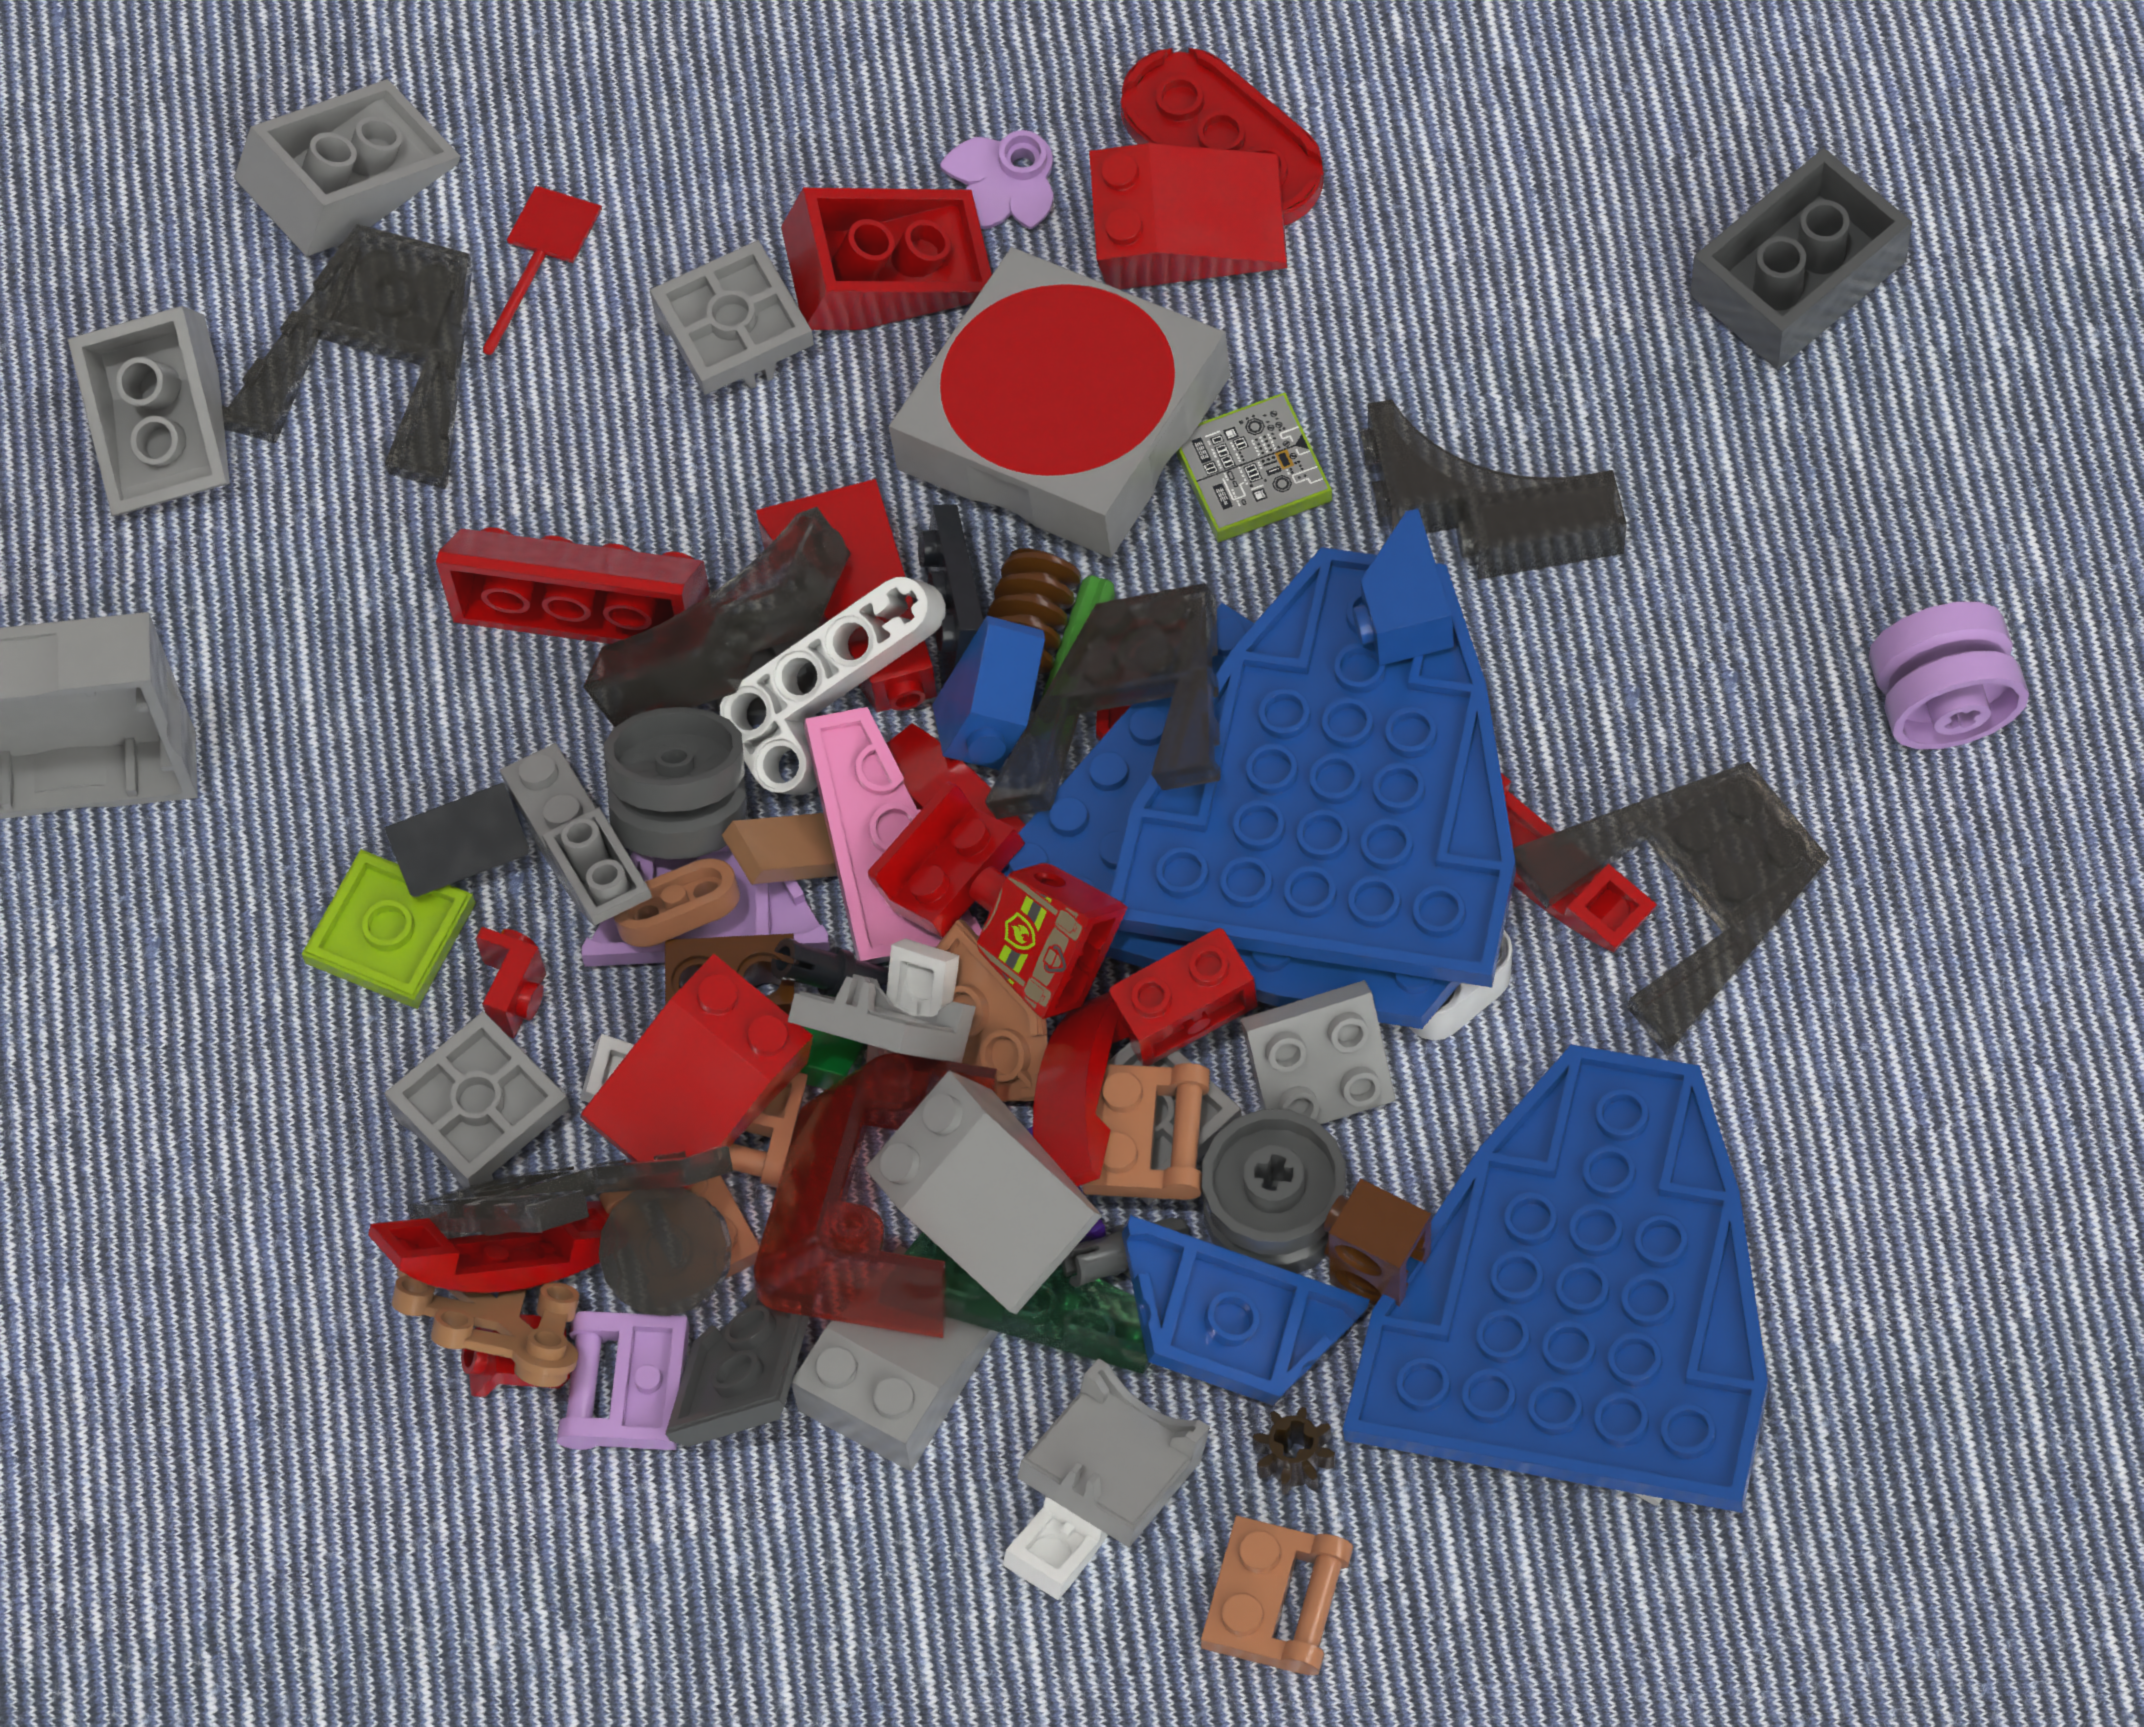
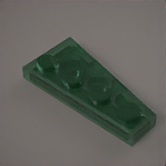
M924 1232L918 1236L883 1279L880 1297L1093 1360L1099 1358L1107 1364L1144 1374L1151 1364L1148 1362L1135 1296L1101 1279L1074 1287L1069 1283L1072 1276H1065L1061 1264L1017 1314L1009 1312Z

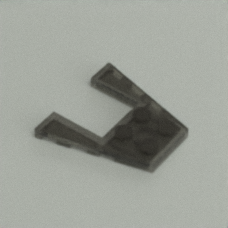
M356 224L314 281L313 286L315 290L299 312L292 311L279 328L282 335L263 360L257 358L242 378L244 384L242 389L228 407L222 405L224 430L277 443L318 340L330 341L423 366L384 464L390 475L446 489L449 477L473 267L469 253Z
M1202 583L1095 604L986 798L985 804L996 819L1052 810L1081 713L1173 697L1151 773L1161 789L1169 790L1220 781L1221 769L1215 762L1214 746L1220 745V726L1214 717L1213 698L1219 697L1218 678L1213 673L1212 656L1218 655L1216 598L1207 585Z
M1750 762L1740 764L1513 848L1517 874L1547 909L1598 874L1608 863L1612 864L1647 840L1723 932L1630 997L1627 1008L1666 1056L1674 1051L1687 1031L1717 999L1721 990L1751 958L1759 944L1774 926L1779 924L1822 872L1829 860L1828 855Z
M728 1145L717 1146L687 1157L685 1151L659 1154L654 1156V1160L626 1163V1159L602 1162L578 1170H574V1166L504 1175L409 1204L408 1210L411 1220L429 1218L448 1239L477 1232H485L487 1236L508 1232L536 1233L589 1217L585 1198L587 1196L597 1193L688 1186L732 1172L733 1167Z

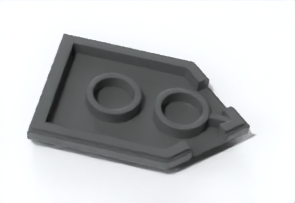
M760 1283L742 1298L746 1308L737 1314L724 1328L719 1331L715 1326L711 1325L693 1341L665 1433L668 1439L690 1447L780 1420L810 1317L806 1310L794 1302L790 1303L782 1300L773 1289Z

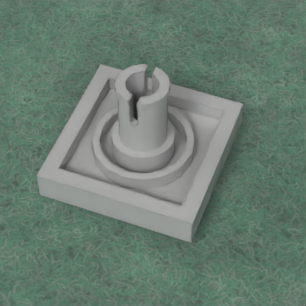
M1365 980L1240 1019L1261 1109L1291 1110L1312 1118L1321 1125L1396 1101L1373 995Z

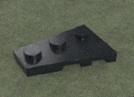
M957 504L933 505L929 530H920L918 538L920 567L928 568L927 584L934 586L942 594L946 604L945 618L942 620L940 628L935 632L942 688L983 622Z

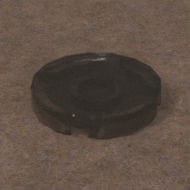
M655 1184L633 1191L612 1209L601 1230L599 1260L605 1281L621 1302L643 1314L677 1316L699 1309L711 1299L709 1297L716 1292L718 1286L722 1285L730 1270L732 1241L725 1218L701 1194L688 1187Z

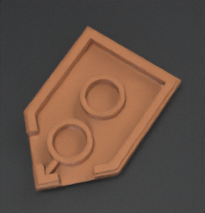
M959 919L936 948L960 955L953 1001L976 1006L962 1063L936 1060L934 1068L942 1077L950 1070L990 1088L1001 1101H1034L1038 1072L1048 1045L1046 1019L1039 1017L983 957L977 945L979 936L963 919Z

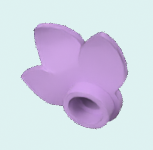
M1027 130L1014 131L1001 141L974 137L952 149L940 164V168L945 174L968 185L966 189L972 190L981 229H989L1000 225L1011 215L1022 226L1033 229L1046 218L1051 210L1053 191L1047 178L1052 170L1053 156L1049 145L1036 133ZM1019 158H1026L1032 161L1033 165L1017 167L1012 163Z

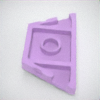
M728 845L720 850L695 858L668 860L643 856L634 851L630 856L645 882L701 859H719L732 867L740 889V899L736 907L723 918L672 939L794 933V938L799 943L825 951L830 950L828 933L823 924H819L808 906L804 892L798 882L793 880L752 885ZM611 917L599 924L592 939L586 938L582 945V959L585 967L665 962V941L651 947L629 945L621 939L614 918Z

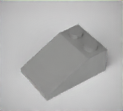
M389 79L251 126L234 179L301 252L308 257L355 239L458 165L461 156Z
M179 306L68 339L112 516L116 517L230 484L219 372L204 314L184 306Z
M950 1070L864 1168L909 1220L1000 1304L1014 1314L1021 1310L1102 1217L1099 1211L992 1089Z
M899 1245L826 1326L792 1379L791 1385L797 1409L808 1417L912 1472L1011 1312L986 1290Z

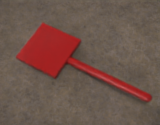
M537 185L535 186L507 238V243L534 251L483 346L484 354L492 355L545 256L548 255L574 263L602 210L601 205Z

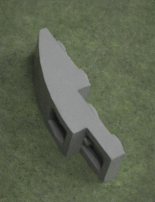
M557 743L500 769L504 784L528 823L535 843L570 898L590 923L595 926L652 898L650 889L600 807L596 808Z

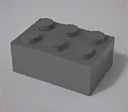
M1822 148L1694 255L1690 295L1775 369L1779 370L1906 262L1912 221L1828 150Z

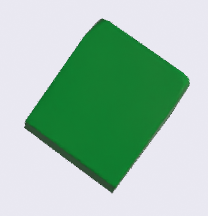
M804 1027L813 1035L808 1063L799 1072L808 1074L806 1085L850 1096L868 1044Z

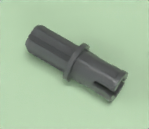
M1170 1217L1153 1222L1189 1235V1227L1184 1219ZM1124 1224L1113 1227L1111 1234L1104 1235V1237L1078 1243L1061 1263L1063 1272L1066 1277L1072 1276L1069 1280L1072 1286H1082L1096 1281V1279L1119 1273L1130 1276L1122 1238Z

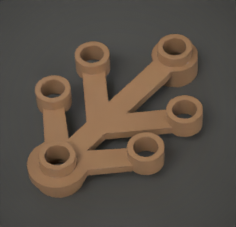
M397 1268L399 1278L395 1281L391 1302L393 1308L405 1315L434 1317L431 1339L437 1345L448 1349L464 1348L511 1358L515 1362V1374L524 1382L539 1387H555L563 1384L567 1379V1375L576 1368L578 1351L564 1336L566 1323L574 1320L580 1295L575 1288L556 1282L544 1284L540 1289L536 1308L538 1315L542 1318L538 1328L533 1329L520 1318L526 1292L533 1287L499 1292L497 1298L491 1293L448 1290L459 1299L456 1300L434 1295L435 1288L438 1287L413 1279ZM477 1326L481 1328L491 1329L497 1331L498 1333L473 1329V1327Z

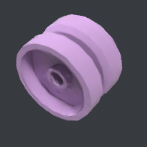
M1952 602L1929 607L1902 618L1885 629L1871 644L1869 662L1877 686L1886 695L1884 709L1892 734L1901 745L1915 749H1944L1967 744L1993 734L2006 726L2027 706L2029 692L2020 665L2013 656H2010L2013 643L2005 619L1997 607L1982 602Z

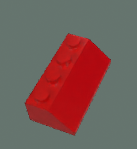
M488 527L481 531L461 528L438 551L436 559L437 569L453 623L695 655L710 589L704 561L695 560L687 554L666 552L658 555L636 552L624 545L613 543L605 544L602 547L583 545L554 535L544 536L541 539L513 535L500 528Z

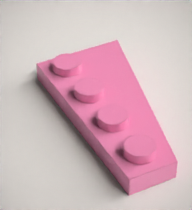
M868 707L806 718L804 722L805 734L856 959L872 964L890 961L891 945L905 938L936 948L943 938L893 912L868 877V870L921 811L920 809L917 810L903 782L904 777ZM968 909L960 919H963L980 936L982 929L976 917H972Z

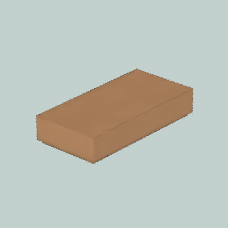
M824 813L732 821L722 834L724 841L752 885L838 876Z

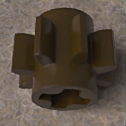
M1301 1407L1297 1415L1283 1418L1277 1412H1271V1430L1269 1435L1263 1433L1253 1435V1450L1267 1455L1257 1463L1259 1479L1267 1478L1273 1474L1281 1482L1283 1495H1287L1292 1486L1304 1484L1311 1490L1316 1491L1318 1489L1317 1472L1319 1467L1325 1469L1335 1467V1452L1329 1448L1321 1447L1331 1439V1426L1329 1423L1315 1427L1307 1419L1305 1407ZM1292 1444L1304 1446V1449H1299L1296 1458L1284 1456L1285 1453H1289Z

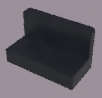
M504 782L384 827L386 837L393 855L396 857L408 891L414 898L525 857L529 854L530 850Z

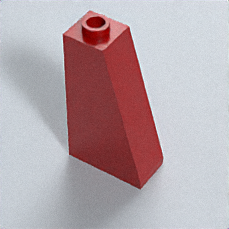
M876 479L756 510L764 551L818 628L884 582L895 577H905ZM907 596L905 601L907 602L908 609L898 617L912 620L914 615L911 607L914 603L912 597ZM878 616V618L882 620L884 623H887L889 620H891ZM863 627L855 629L848 640V650L854 660L860 658L866 652L869 645V637ZM925 640L858 685L877 713L889 709L897 711L913 709L925 700L937 697L933 666Z

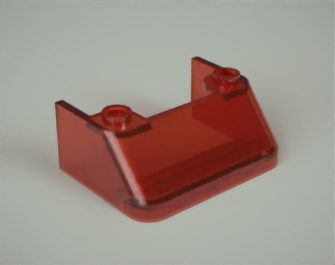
M888 1053L875 1057L809 1100L800 1110L754 1263V1289L759 1301L766 1307L779 1312L943 1338L946 1329L945 1261L882 1251L884 1225L880 1216L869 1207L848 1203L846 1199L867 1126L898 1130L949 1070L992 1089L997 1095V1069L900 1053Z

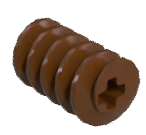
M1019 548L1012 551L1002 565V578L995 586V600L989 606L987 616L1043 630L1045 642L1038 674L1049 673L1054 666V659L1048 652L1056 651L1060 647L1061 638L1056 631L1063 630L1067 625V614L1063 610L1069 609L1073 605L1075 597L1070 588L1077 587L1082 577L1080 571L1073 564L1060 557L1035 549Z

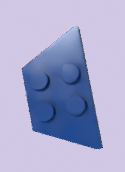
M1132 1215L1129 1216L1122 1230V1238L1148 1362L1272 1406L1363 1315L1369 1305L1370 1299Z

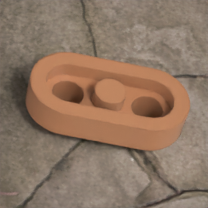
M701 859L646 881L645 883L650 889L652 898L613 918L621 939L627 944L636 947L656 946L726 916L738 904L740 889L734 871L728 863L719 859Z

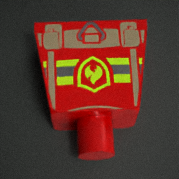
M1040 863L1016 870L1008 876L994 866L987 867L975 878L969 891L970 897L990 912L977 940L979 952L1028 1006L1042 1019L1082 1007L1128 907L1110 895L1047 863Z

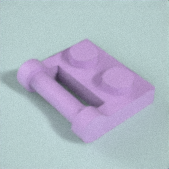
M592 1311L577 1312L574 1320L571 1321L569 1336L575 1340L578 1360L576 1368L571 1373L566 1418L559 1420L557 1443L563 1447L577 1450L591 1449L595 1446L676 1450L677 1443L670 1441L665 1433L686 1366L690 1330L687 1316ZM607 1341H618L609 1419L593 1418L601 1344Z

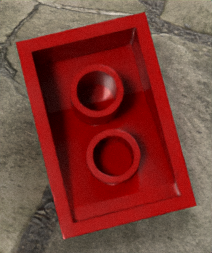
M1156 143L1089 151L1096 257L1105 284L1121 290L1288 268L1280 167L1277 154Z
M803 187L781 226L799 310L811 330H863L972 304L992 276L972 190Z
M713 953L668 1001L581 1112L580 1118L680 1201L808 1063L813 1035L801 1025L787 1022L789 1015Z

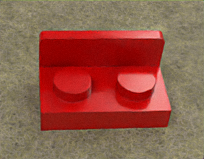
M946 782L868 870V877L893 912L943 938L955 922L975 902L969 895L970 887L975 878L990 866H994L1002 871L1023 847L1025 842L1014 827L974 808L957 785Z
M1222 928L1209 932L1112 985L1109 989L1112 1001L1127 1024L1131 1048L1142 1066L1154 1064L1258 1007L1254 978Z

